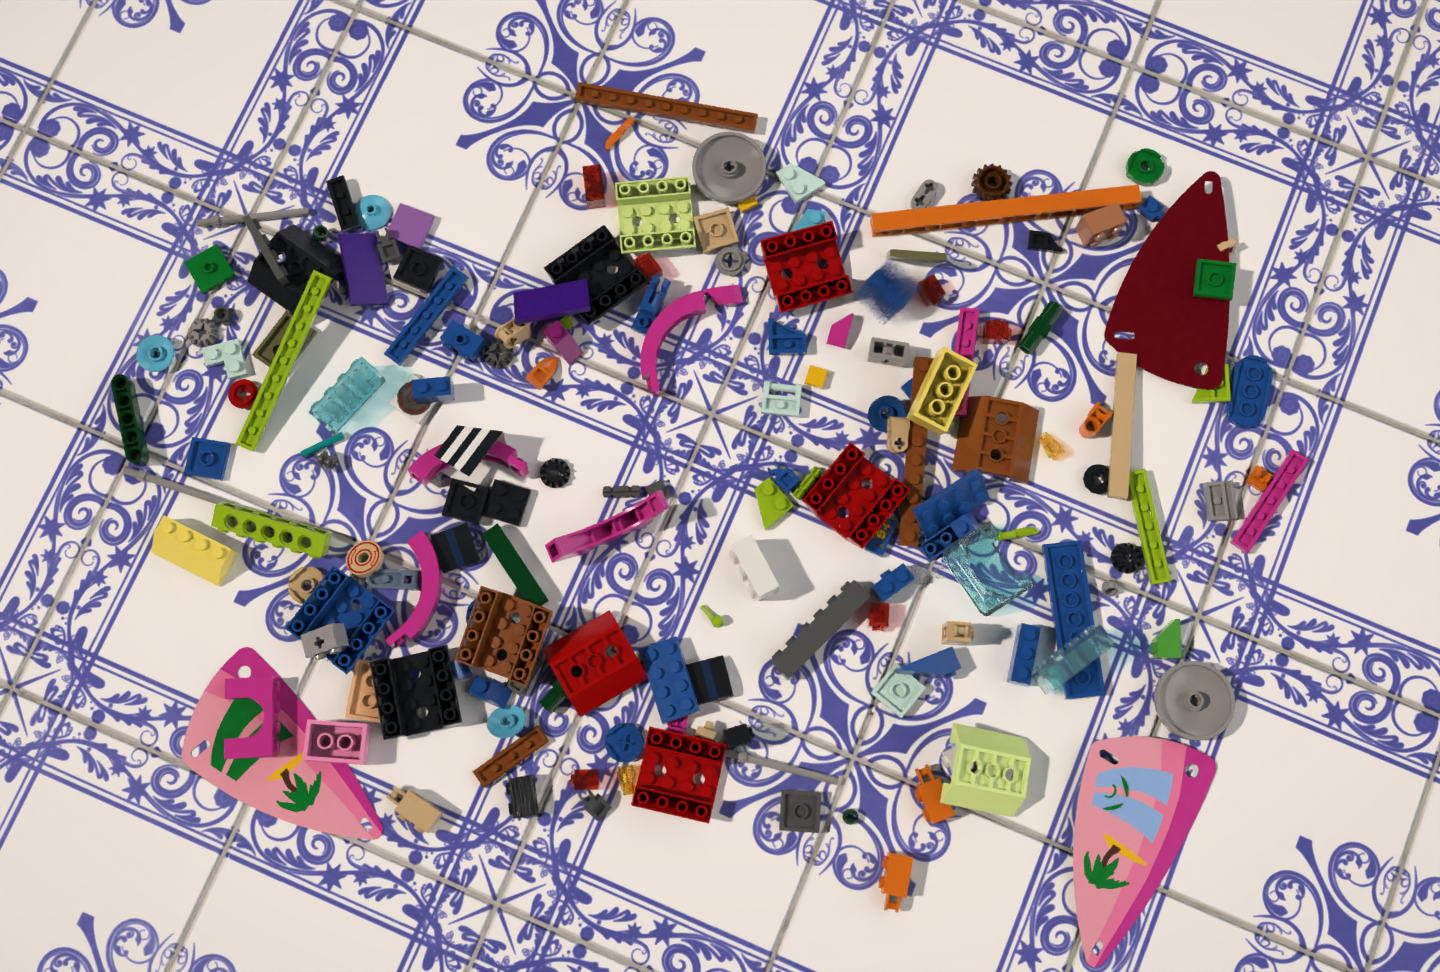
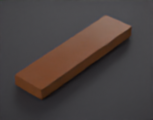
M537 725L475 769L473 773L483 788H485L547 744L549 740L539 725Z

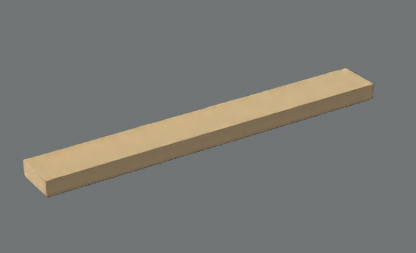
M1118 352L1116 356L1107 498L1128 499L1137 354Z

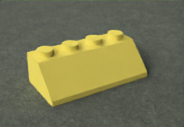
M166 516L162 517L154 532L151 553L219 587L238 554L237 551Z

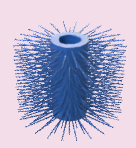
M892 259L883 264L882 268L871 274L867 281L864 282V290L859 293L862 295L860 297L862 299L865 295L867 296L864 299L865 301L868 300L865 304L868 305L872 300L870 305L873 307L870 310L873 313L880 309L876 314L878 316L882 312L876 320L882 316L881 321L887 318L882 325L909 304L908 302L913 294L915 296L920 289L918 288L914 291L918 284L912 289L909 288L908 285L913 282L912 280L904 288L905 282L903 284L901 281L907 276L905 275L901 280L899 279L905 273H901L898 277L900 273L897 271L899 268L896 267L898 264L894 267L891 266L893 264L890 262Z

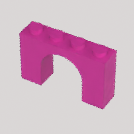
M278 678L225 679V699H254L261 705L264 711V722L260 730L250 737L224 739V759L277 757V753L280 752V741H278L280 721H278V713L281 708L280 701H278V693H280L281 689Z

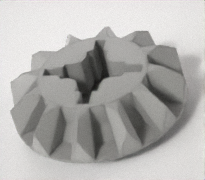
M725 247L716 255V268L721 274L728 276L737 275L743 270L745 257L739 249ZM730 255H731L732 261L735 262V263H732L731 268H729L728 263L725 262V261H728V258L730 257Z
M198 318L197 321L192 322L191 327L188 329V338L197 347L211 346L218 338V327L207 318ZM204 328L209 334H203L201 337L197 331H202Z

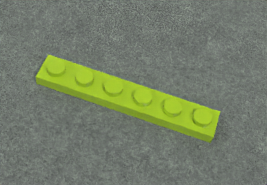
M1146 469L1130 471L1129 494L1150 585L1171 582Z

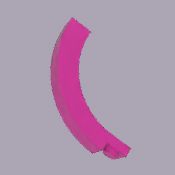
M702 290L690 293L672 302L655 318L647 331L641 350L640 367L642 380H646L648 392L652 391L653 397L660 396L656 372L660 347L667 335L681 322L697 315L706 314Z
M499 441L493 444L482 459L503 465L524 479L529 473L527 463L518 457L516 449ZM442 444L424 453L408 468L410 476L424 486H427L438 473L451 466L434 456Z
M423 530L407 541L420 564L422 574L420 598L409 619L385 640L393 648L404 644L407 636L414 641L429 625L440 601L442 568L433 543Z

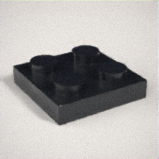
M409 245L393 278L428 294L444 260Z
M452 478L442 516L480 525L490 488ZM465 486L476 488V490L473 492Z
M494 479L482 515L520 527L532 491Z

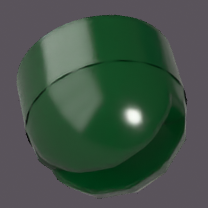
M323 225L315 226L313 229L314 239L319 242L327 239L328 229Z
M846 809L843 812L842 819L846 824L853 825L858 821L859 816L856 810ZM846 814L856 816L855 820L851 818H845Z

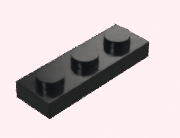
M344 175L327 180L326 183L341 231L346 233L360 228L361 225Z

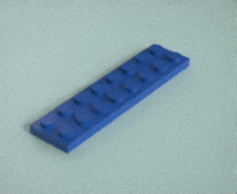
M1077 540L1043 544L1042 552L1065 700L1106 695L1082 542Z

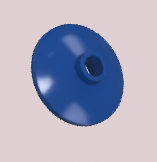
M890 395L877 398L868 409L870 424L873 428L882 432H887L889 416L905 417L903 403L897 397ZM884 409H888L887 413H882Z

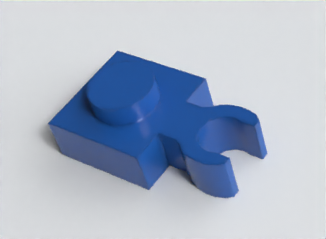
M1150 195L1137 210L1138 213L1150 222L1154 218L1159 222L1165 214L1161 211L1164 206Z
M773 462L777 469L772 471L768 467V473L771 476H776L774 483L789 494L801 482V478L788 467L782 470L777 462Z

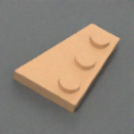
M359 659L354 667L345 718L380 723L369 663L371 661Z

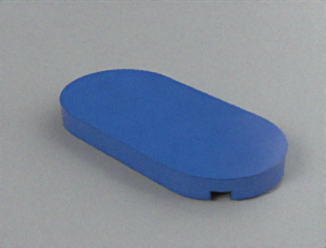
M1250 355L1242 358L1237 362L1233 370L1230 384L1231 401L1226 404V414L1233 425L1242 429H1250L1257 426L1266 414L1273 371L1271 366L1269 367L1267 364L1268 362L1260 356Z

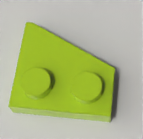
M769 477L754 489L765 530L794 507L791 501Z

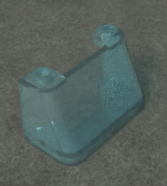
M991 521L963 537L943 553L945 563L983 616H990L1035 586L1029 575L1024 572H1019L1015 575L994 545V542L998 539V531Z

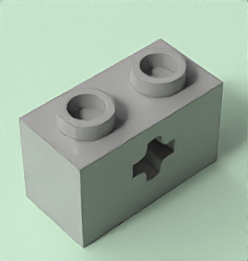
M872 337L869 344L867 361L904 367L907 362L909 343Z
M331 623L300 635L306 658L321 660L327 657L326 654L340 653L342 648L349 646L344 623Z

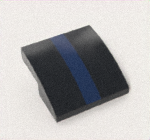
M467 522L430 535L443 574L480 560Z
M723 655L686 664L698 705L734 696Z

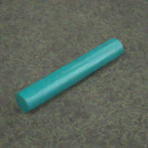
M340 432L302 450L301 454L305 458L345 439V437Z

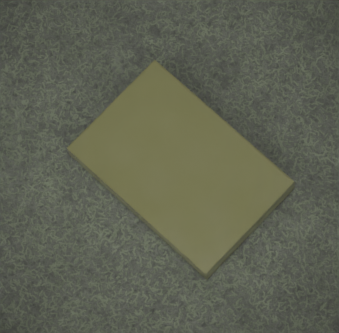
M890 249L887 252L886 259L943 263L947 260V254Z
M287 310L252 354V356L269 368L293 317ZM310 328L297 359L318 333L313 328Z

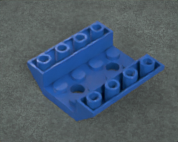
M333 565L285 629L301 640L300 635L331 623H344L349 646L342 648L340 653L326 654V658L348 675L396 610ZM359 600L361 608L358 611H353L352 603Z

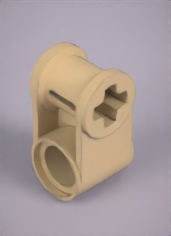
M514 318L500 325L494 335L498 340L504 342L506 348L511 349L531 337L530 322L516 325Z
M888 417L887 449L891 453L903 452L908 447L910 420L906 417ZM897 441V443L900 444V447H898L894 443Z

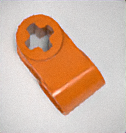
M1097 401L1080 425V435L1084 438H1092L1108 421L1113 411H1108ZM1086 425H1091L1093 431H1089Z

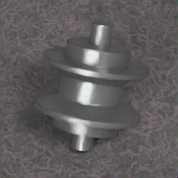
M326 450L320 456H316L318 468L320 469L325 466L326 471L329 472L335 466H338L336 454L329 456Z

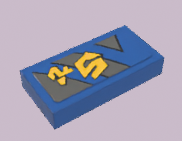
M888 518L868 542L864 550L882 557L897 521Z

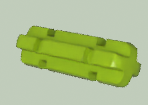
M814 466L810 474H807L799 484V488L794 490L793 496L801 500L805 492L807 493L815 483L816 478L818 479L822 474V471Z

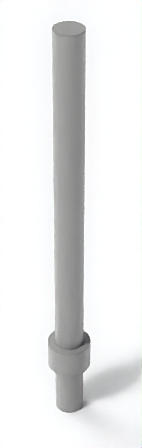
M309 208L252 213L249 215L252 219L267 220L310 215ZM247 214L224 217L216 215L211 216V218L197 219L196 223L198 227L211 225L219 227L221 224L244 222L242 217Z
M127 466L123 469L124 474L136 477L137 480L142 482L148 481L213 504L223 501L234 504L232 501L151 475L148 471L142 469L136 470Z
M730 749L725 751V757L737 759V762L744 764L749 762L833 785H838L839 782L838 777L747 754L748 752L740 750L738 752Z

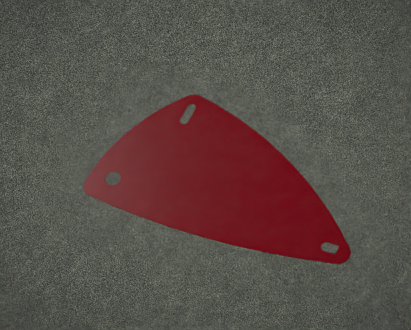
M1205 172L1168 209L1149 234L1121 284L1104 333L1105 340L1117 352L1137 354L1136 366L1165 380L1201 389H1216L1222 383L1229 326L1230 301L1193 297L1197 259L1229 262V248L1220 252L1217 247L1221 242L1228 241V231L1221 180L1216 172ZM1205 181L1213 182L1210 194L1205 192ZM1116 331L1133 332L1135 337L1133 339H1118L1114 337V333ZM1199 362H1203L1208 366V372L1204 375H1199L1195 372V365Z

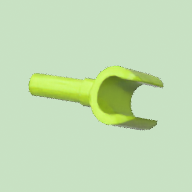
M573 314L567 315L560 320L562 326L567 330L573 326L570 320Z
M705 605L700 607L715 628L724 624L720 614L714 617Z

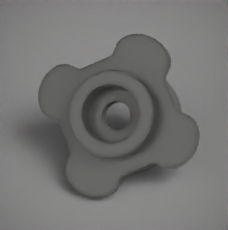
M219 305L216 307L212 319L215 323L220 322L228 326L231 323L230 319L234 315V310Z

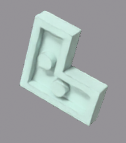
M239 338L202 348L206 367L225 363L229 380L248 376Z

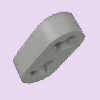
M928 179L921 184L911 199V209L927 208L938 190V185L934 180ZM932 186V190L925 194L926 187ZM922 197V205L916 206V201L918 202Z

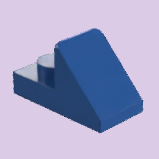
M477 675L468 691V695L501 709H505L512 694L510 689L496 679L489 681Z

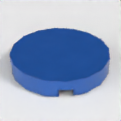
M619 723L608 731L605 739V748L608 755L614 760L631 762L642 753L644 737L635 725Z

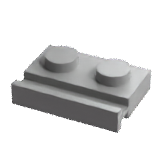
M1233 481L1203 483L1208 521L1237 519L1238 514Z

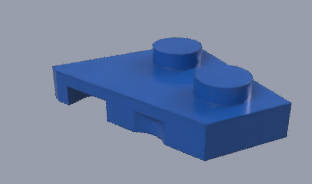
M768 318L769 355L807 354L805 333L795 331L787 325H782L775 322L774 319Z

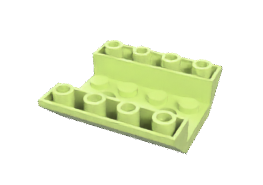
M689 176L615 182L621 254L696 248ZM676 215L680 220L677 223H672L669 221L670 217ZM635 219L643 221L642 225L638 227L632 223Z
M953 723L950 743L957 744L952 778L951 784L943 783L940 803L1013 817L1026 798L1031 756L1025 739ZM972 762H975L977 765V770L974 773L970 770ZM1008 769L1012 772L1010 780L1006 778V771Z

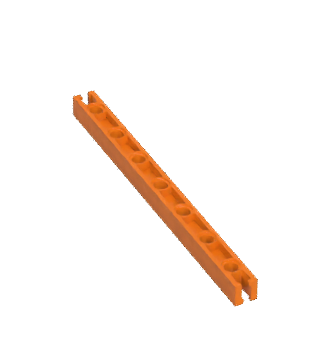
M1138 184L872 213L870 224L873 238L1084 215L1116 202L1119 203L1121 210L1137 209L1138 204H1141L1142 200Z

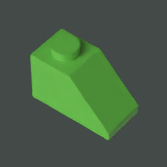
M1180 619L1171 620L1152 639L1150 654L1153 655V659L1177 660L1182 658Z

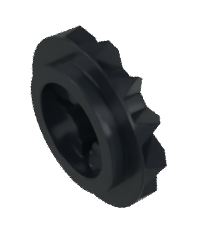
M551 458L540 467V478L546 486L560 488L568 482L570 468L562 459ZM558 466V472L561 475H555L552 480V474L548 470H555Z
M1095 464L1084 472L1083 481L1085 488L1090 493L1100 495L1108 492L1109 468L1101 464ZM1102 473L1101 481H1103V483H1098L1095 486L1096 480L1093 478V476L1097 477Z
M1120 543L1111 552V563L1121 573L1134 572L1142 562L1141 552L1137 549V546L1130 543ZM1131 552V556L1129 557L1131 562L1126 561L1122 563L1124 559L1122 553L1126 555Z

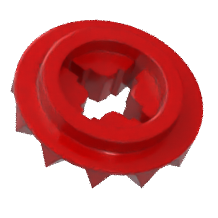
M240 379L234 382L228 391L230 403L240 409L251 408L258 395V387L254 382L247 379ZM245 390L247 393L251 395L245 396V399L243 400V398L237 394L243 393Z

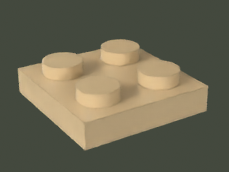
M729 207L693 217L703 254L739 244Z

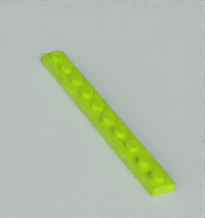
M313 270L236 441V445L255 452L330 286L331 277Z

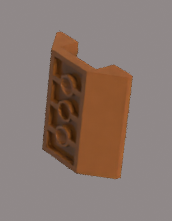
M991 396L969 397L966 417H960L952 471L968 474L977 468L981 473L1008 477V481L1028 484L1039 410L1024 402ZM998 414H1004L1006 416V422H998L996 416ZM991 451H998L1001 455L1000 459H992Z
M481 586L455 661L471 667L484 669L527 687L553 611L510 594ZM515 612L520 614V621L518 623H513L511 619ZM504 649L507 652V658L502 661L499 659L498 654Z

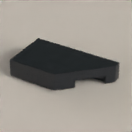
M1029 231L1027 250L1062 254L1063 249L1053 240L1049 232Z

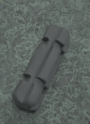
M633 485L632 487H603L604 498H611V496H640V486Z

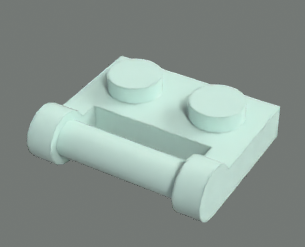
M764 380L761 414L799 418L802 384H776ZM769 390L795 393V397L771 395Z

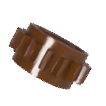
M994 163L991 166L985 164L983 169L978 168L977 174L973 175L971 186L974 187L972 192L977 194L976 198H980L982 201L1006 199L1007 194L1011 192L1010 188L1013 182L1009 181L1011 175L1006 173L1007 169H1002L1001 165L994 166ZM988 182H993L996 186H990Z

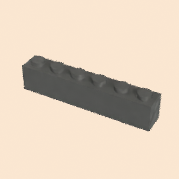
M855 580L851 583L847 581L840 588L842 592L838 596L834 594L826 602L828 606L824 610L820 608L813 615L815 619L810 624L806 622L799 629L801 633L796 638L792 636L785 643L787 647L783 651L779 649L771 657L773 659L771 664L787 680L871 597Z

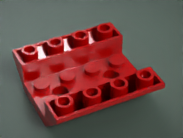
M833 220L760 240L764 265L780 313L853 293L849 276L845 275L836 240L838 238ZM819 260L827 261L828 266L826 269L818 267ZM785 269L790 270L792 278L784 279L782 271Z
M850 442L802 502L817 518L842 538L863 549L911 489L897 478L891 479L864 457L865 453ZM863 480H870L872 487L865 489L862 486ZM841 508L847 509L848 517H839L838 510Z
M610 610L542 649L553 672L580 717L648 678L638 657ZM610 646L617 649L614 657H608L605 653L606 649ZM579 666L582 668L580 677L572 676L571 670L573 667Z
M649 726L645 751L631 806L709 824L727 744ZM657 765L665 766V775L660 777L655 774ZM696 774L704 776L705 781L702 785H696L693 782V777Z

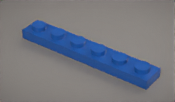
M452 266L385 351L384 355L401 366L467 282L468 276Z

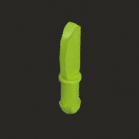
M1032 526L1023 527L1015 530L1012 529V531L998 532L995 535V539L998 541L1010 538L1015 539L1016 537L1035 535L1039 532Z

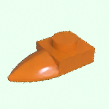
M549 357L540 361L526 375L525 379L541 390L556 371L557 357Z

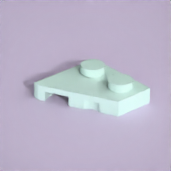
M792 163L778 170L775 174L795 204L818 191L826 184L824 180Z

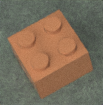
M1116 202L1084 214L1075 229L1084 248L1087 246L1095 247L1103 240L1107 239L1110 241L1117 238L1127 220L1119 203Z

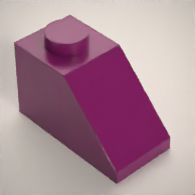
M558 320L543 331L546 340L569 365L584 354L570 333Z

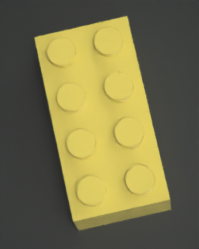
M946 347L938 350L906 418L939 436L947 433L978 364Z

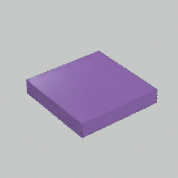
M400 203L388 228L390 233L389 239H395L396 242L421 249L435 217Z

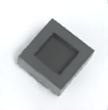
M662 479L645 487L649 496L656 491L662 490L666 499L671 497Z

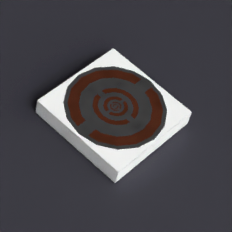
M410 373L389 401V404L421 425L437 402L416 404L412 394V380L420 378Z

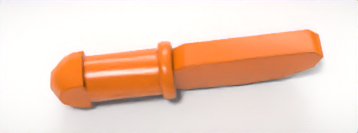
M627 118L610 135L605 143L606 150H609L633 126L634 118Z

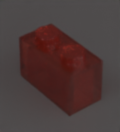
M601 164L582 166L588 209L606 207Z

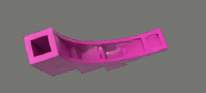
M662 490L656 491L638 504L606 520L579 531L554 538L545 545V548L552 563L589 553L599 545L616 541L626 533L645 528L653 522L655 517L667 510L669 505Z

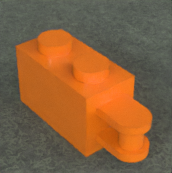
M928 764L920 770L918 768L915 769L920 784L915 786L916 791H914L918 803L922 802L924 807L922 814L925 821L935 824L955 816L951 805L940 803L943 786L940 777H933ZM928 775L930 780L924 782L922 777Z
M887 852V856H883L882 868H885L884 876L879 878L878 888H881V893L886 894L884 910L892 909L898 913L901 897L907 898L913 857ZM890 895L897 896L896 902L889 901Z

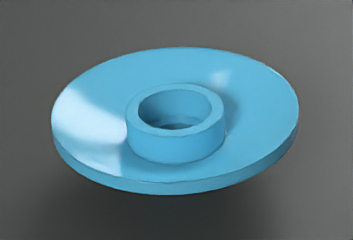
M379 195L365 196L355 206L360 225L366 230L381 229L390 220L391 207L387 200ZM370 208H374L373 212H368Z
M161 335L146 337L140 342L136 351L139 365L151 372H159L166 369L172 363L175 355L174 346L171 341ZM157 353H160V356L158 358H155V355Z
M506 705L505 709L497 708L489 716L487 728L497 738L512 737L518 734L525 726V712L515 705Z

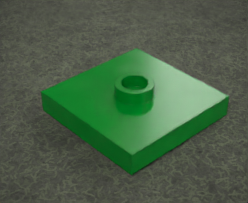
M217 244L184 262L203 295L236 276Z
M1197 259L1193 297L1232 301L1236 263Z

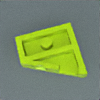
M1228 364L1224 365L1221 385L1216 389L1197 388L1192 404L1231 401Z

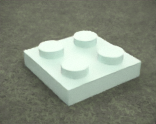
M895 662L872 690L871 694L898 717L902 718L926 687L911 675L896 674L895 670L901 666Z

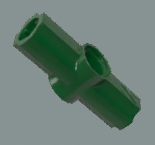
M1050 301L1040 316L1036 317L1029 327V331L1018 345L1021 351L1031 355L1036 350L1042 339H1045L1053 328L1054 322L1064 310L1060 304Z
M579 666L573 667L571 670L572 676L580 677L582 668ZM558 679L552 685L553 688L539 702L550 714L555 712L565 699H568Z

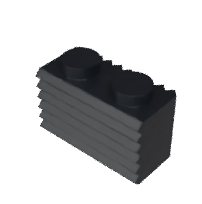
M746 723L723 730L728 749L730 750L731 748L739 747V745L750 744L751 739L755 738L752 727H747Z
M534 775L508 778L509 783H506V793L511 796V803H508L509 814L513 815L514 819L539 815Z

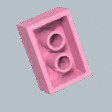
M307 719L302 760L367 765L371 725Z

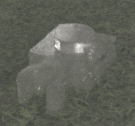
M931 563L911 565V573L915 577L913 585L933 583V577L937 579L945 578L946 575L938 574V569H944L945 566L940 565L935 569H931Z

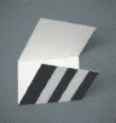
M457 425L434 455L451 465L441 472L450 478L479 485L495 464V462L482 459L496 441L506 444L503 431ZM465 486L473 492L476 490V488Z

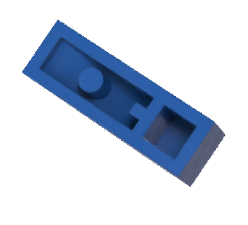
M951 646L906 664L895 671L896 674L931 678L945 676L947 679L957 675L955 671L962 667Z

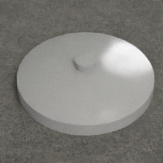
M720 132L708 137L697 148L692 162L693 178L699 190L709 199L723 204L740 203L751 198L761 188L766 175L765 156L760 146L752 138L738 132Z
M1186 661L1172 666L1160 677L1155 688L1154 705L1160 721L1171 733L1186 740L1202 741L1219 735L1230 724L1235 711V695L1230 682L1217 668L1200 661Z

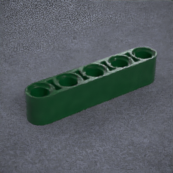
M117 374L111 380V387L125 456L129 462L137 466H144L149 461V452L135 384L125 375ZM126 381L125 386L120 388L121 383ZM129 399V403L124 406V402ZM133 417L132 422L127 424L128 419ZM137 434L136 440L131 442L132 436ZM140 452V457L135 460V455Z
M497 523L482 533L483 538L524 600L541 606L549 601L499 524Z

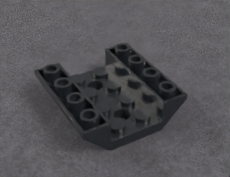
M293 224L278 231L270 240L271 244L268 245L271 250L274 249L278 256L280 254L286 255L285 260L278 263L286 268L289 274L286 276L289 283L281 285L262 252L254 260L247 282L288 312L294 314L307 286L306 278L312 274L313 270L331 277L330 286L336 278L342 281L345 273L340 256Z
M605 225L544 267L554 285L587 279L591 311L577 313V316L588 326L649 283L638 267L635 268L625 254H621V249L616 244L614 236ZM610 266L618 268V271L614 274H610L607 270Z
M448 645L429 648L425 652L394 659L385 658L369 662L384 740L412 736L462 723ZM413 669H419L421 672L420 677L416 680L412 679L410 675ZM421 707H426L428 710L425 718L418 716V710Z

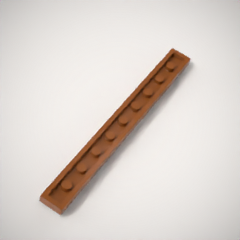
M581 82L578 83L575 102L754 134L758 119L757 113Z
M914 357L910 408L934 358ZM911 420L903 484L911 489V491L901 502L898 546L918 547L919 525L912 509L922 503L928 429Z

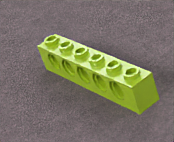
M225 501L215 505L211 524L212 527L218 528L217 530L220 532L228 533L230 531L236 533L238 537H251L259 543L269 542L272 543L273 547L290 548L291 552H304L309 554V557L316 559L328 554L333 533ZM233 516L236 517L238 521L237 525L233 522ZM251 521L255 523L256 530L251 527ZM269 527L274 529V535L269 532ZM287 532L292 534L293 540L287 537ZM306 537L311 540V546L306 543Z

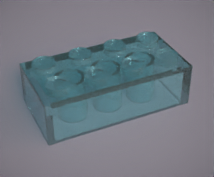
M361 356L351 363L350 369L346 373H342L337 378V382L333 387L326 389L324 396L319 401L312 404L311 410L308 413L335 435L386 380L374 366Z
M1101 625L1087 627L1079 633L1080 638L1071 639L1064 644V650L1061 648L1048 657L1050 659L1048 662L1045 660L1033 668L1035 672L1032 673V678L1044 694L1056 690L1116 644Z

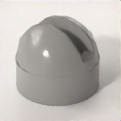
M1105 580L1102 583L1103 595L1113 596L1118 593L1115 581L1110 580L1107 582Z

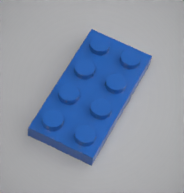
M976 468L913 508L912 511L923 536L929 539L963 514L971 512L988 501L990 497L982 475Z
M675 636L639 649L662 724H667L700 712L678 638Z

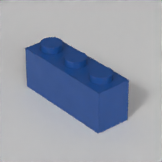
M1025 623L1017 625L1007 683L1025 687L1030 685L1041 627Z

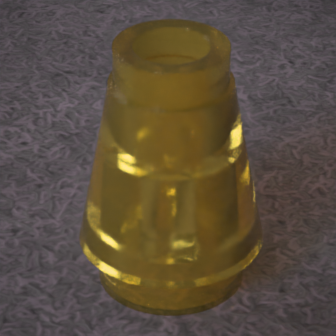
M1048 432L1043 433L1038 438L1047 457L1053 461L1065 453L1064 446Z
M633 765L619 766L616 773L623 795L634 794L636 769H634Z

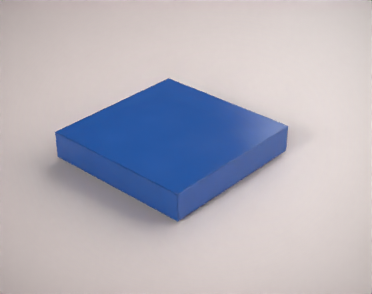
M192 437L184 474L223 481L231 444Z

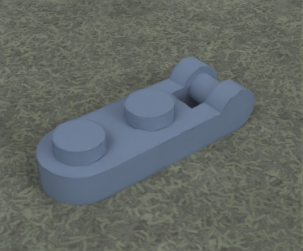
M379 569L377 572L371 573V576L366 577V583L373 589L420 591L421 584H419L421 571ZM406 577H412L411 583H406Z

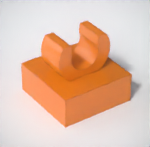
M1256 465L1245 482L1258 491L1263 492L1274 475Z

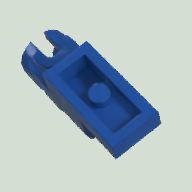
M654 274L638 308V314L631 326V330L646 336L649 327L659 315L671 285V281L665 278L661 285V291H656L660 283V275Z

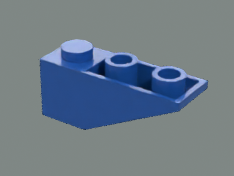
M971 512L965 513L921 543L919 547L927 559L931 561L980 529L981 526Z

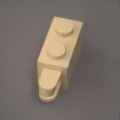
M947 621L942 625L941 644L965 646L971 642V639H974V628L971 627V622Z
M394 785V790L386 798L397 805L394 810L399 813L397 817L406 823L409 820L415 824L413 828L422 834L424 832L430 833L444 812L413 790L405 792ZM401 794V795H403L404 797H403L402 800L399 802V801L396 800V799H397V798L399 797V795Z

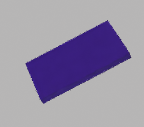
M376 233L339 234L338 239L350 306L387 305L389 302L380 253L377 247Z
M587 279L513 292L516 325L591 311Z

